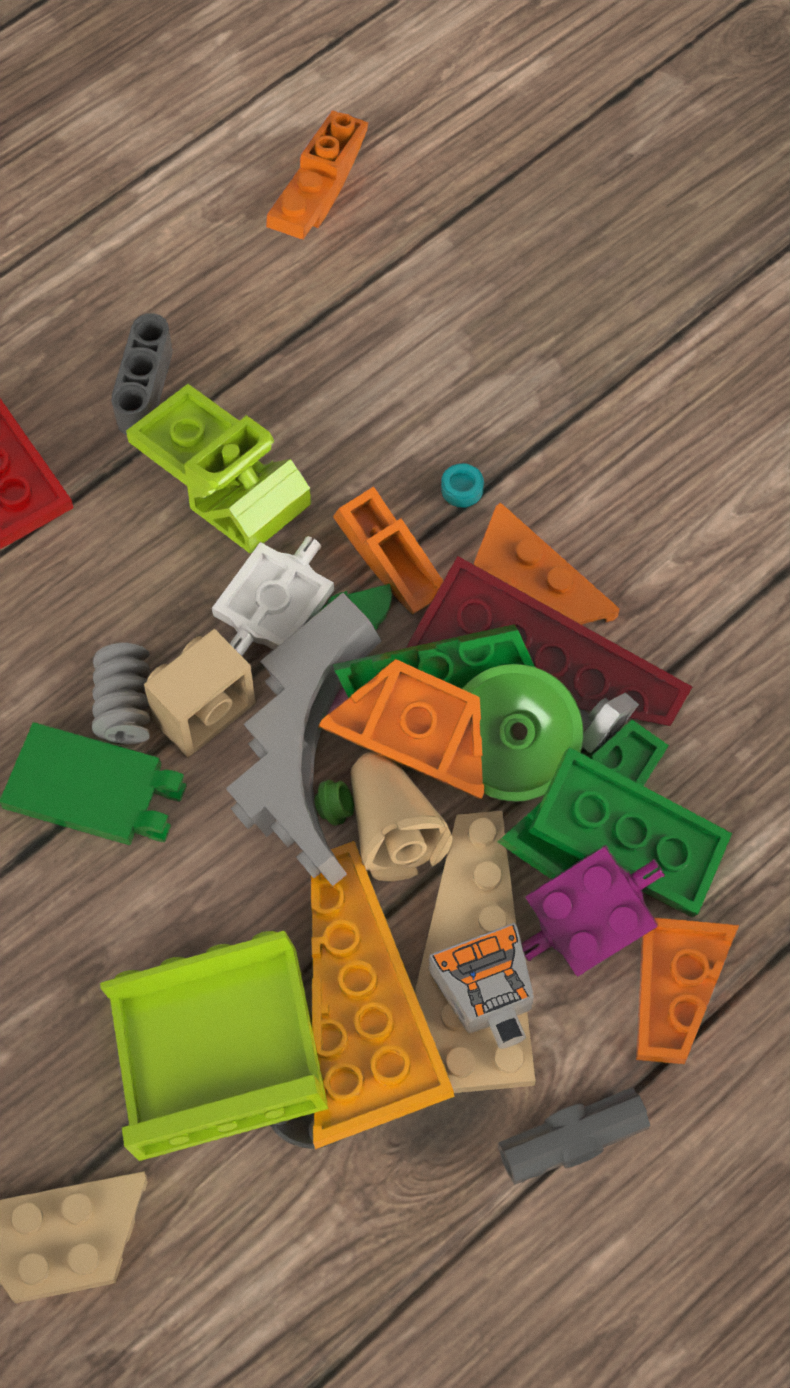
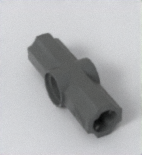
M632 1087L586 1107L584 1104H576L564 1108L546 1118L545 1124L498 1142V1149L506 1172L513 1184L516 1185L562 1165L564 1168H570L587 1162L601 1154L605 1147L646 1131L651 1125L643 1101Z

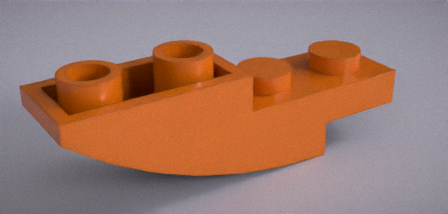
M331 111L302 152L299 170L268 212L267 228L304 240L312 226L320 227L349 175L367 132L368 122L354 118L349 114Z

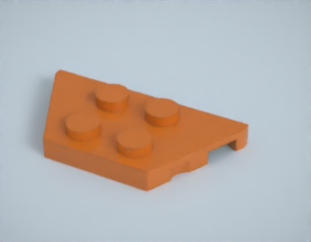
M501 502L495 507L473 563L475 566L581 625L605 619L607 623L614 621L618 617L620 608Z
M395 659L335 710L326 715L319 724V728L477 799H482L480 697Z

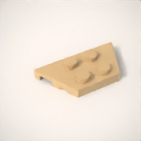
M145 1171L0 1200V1283L12 1301L20 1303L116 1283L123 1261L122 1254L135 1224L134 1217L142 1192H145L148 1183Z

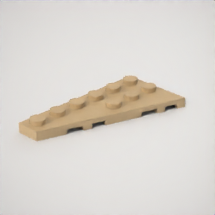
M502 811L456 815L452 832L453 841L447 853L415 989L416 997L454 1093L535 1086L536 1082L527 1012L517 1016L526 1038L514 1046L499 1049L490 1026L474 1033L466 1031L429 971L430 954L512 923L516 924L507 849L497 842L505 835Z

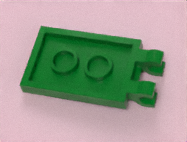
M33 722L0 798V805L5 810L130 846L135 834L159 842L166 841L171 828V824L167 823L168 815L148 810L154 794L181 802L187 785L182 782L184 774L167 769L160 771L162 764L158 757Z

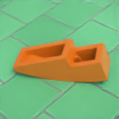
M373 486L338 508L333 518L384 585L390 584L391 593L412 615L431 604L443 579L402 518L399 520L395 519L375 487Z

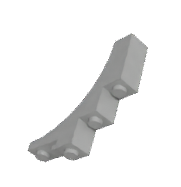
M344 593L340 594L261 660V663L271 675L265 682L275 693L276 697L244 723V726L254 737L248 745L260 760L226 788L237 801L230 809L247 829L256 824L266 837L275 832L287 847L295 842L302 850L296 858L313 878L322 873L332 886L346 876L347 873L330 850L317 817L313 776L315 752L322 729L319 728V724L328 714L338 691L342 687L332 664L364 658L382 641L369 619Z

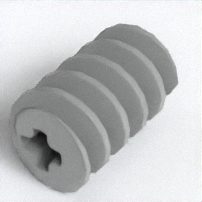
M116 643L102 647L93 657L95 668L93 681L95 686L92 690V695L95 702L92 706V712L95 718L92 722V730L97 737L107 742L139 744L150 738L149 730L141 727L147 725L150 721L149 713L143 711V709L149 706L147 696L143 694L145 693L144 684L147 682V679L143 677L150 673L149 664L143 661L150 657V654L144 647L132 643Z

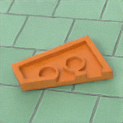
M654 918L658 923L657 927L642 936L636 1060L685 1064L739 925Z

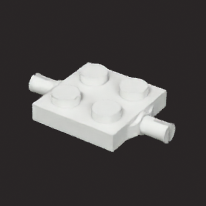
M307 536L294 555L277 552L260 542L212 607L214 617L234 627L238 632L230 642V645L241 656L244 655L252 642L264 644L273 650L276 649L318 614L333 593L334 582L317 574L309 565L318 550L321 549V545L317 540L314 539L312 542V537Z

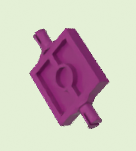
M605 844L526 894L525 898L538 916L541 927L540 932L521 943L523 952L530 949L524 955L526 959L531 961L537 955L553 947L564 956L578 977L655 929L658 923L644 903L642 889L665 876L661 867L658 868L659 864L657 861L652 859L651 862L630 874L628 870L618 864Z

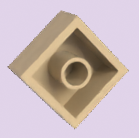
M215 628L204 637L198 636L191 640L179 657L169 665L162 664L157 667L144 684L153 722L187 758L192 756L256 704L250 664Z

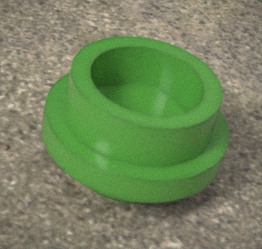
M332 780L319 784L318 793L315 795V806L318 814L322 819H327L333 826L343 824L346 818L354 813V802L348 786L343 781L334 783Z

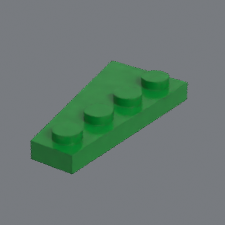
M515 624L332 664L348 698L395 659L461 689L475 676L493 667L508 664H522L535 667Z
M631 720L590 758L644 786L669 745ZM540 802L497 842L552 879L581 859L528 832L541 804Z

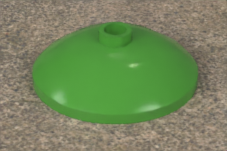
M501 665L483 671L462 688L480 697V736L482 737L483 756H481L482 780L485 795L505 801H526L545 795L564 752L570 747L581 753L583 722L579 707L566 686L550 673L529 665ZM517 722L523 723L527 727L528 732L524 739H518L513 734V727Z

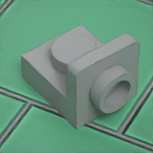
M624 693L610 701L607 698L602 699L590 714L583 709H579L583 722L582 749L587 750L590 754L600 749L623 727L639 704L628 694Z

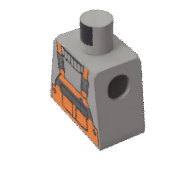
M515 923L429 955L430 974L468 1033H474L490 1026L499 1049L514 1046L526 1038L517 1016L532 1009L534 996L519 932Z

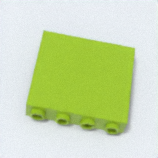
M285 931L261 932L246 942L235 945H215L207 949L206 953L189 958H169L164 960L160 966L143 971H123L117 974L114 979L100 983L101 990L111 1002L129 1126L122 1127L124 1147L137 1160H146L328 1109L297 952Z

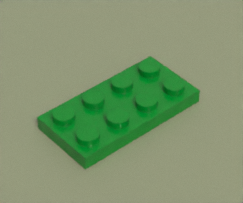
M570 747L564 752L528 830L529 833L579 859L585 858L606 844L618 864L628 870L630 874L651 862L652 859H655L659 864L658 868L661 867L665 876L642 889V892L691 918L700 912L732 835L731 832Z

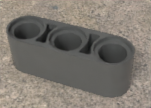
M146 313L134 320L112 392L111 402L118 429L125 435H127V429L158 407L172 358L173 349L169 325L165 318L155 313ZM132 408H138L137 410H134V411H127V410L132 409Z

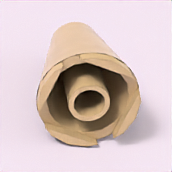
M373 751L360 756L351 768L350 774L361 859L366 871L369 870L372 877L378 881L394 882L419 875L416 867L427 861H430L432 867L439 863L449 852L453 841L448 824L397 762Z

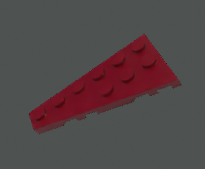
M459 556L455 559L406 648L515 624L534 666L550 673L561 681L574 697L579 709L592 711L602 699L607 698L610 701L626 693L639 704L629 719L665 726L672 725L693 688L691 685Z

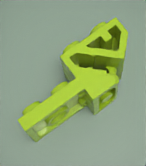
M189 384L185 385L126 430L127 439L131 445L187 486L190 509L250 554L260 542L265 543L311 505L310 487L291 459L277 462L271 461L268 464H262L258 461L271 450V444L275 441L268 430L247 415L241 420L236 419Z

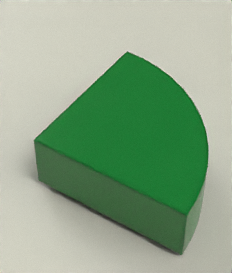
M390 584L348 594V598L369 619L375 630L379 628V625L384 621L391 608L392 593Z

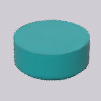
M459 463L445 470L441 479V493L449 504L461 508L469 507L476 504L482 497L484 479L476 467L466 463Z

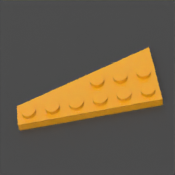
M355 841L330 849L347 873L334 886L329 883L322 873L315 878L311 876L312 1031L328 1109L314 1113L313 1144L315 1149L454 1097L451 1082L367 871L362 863Z

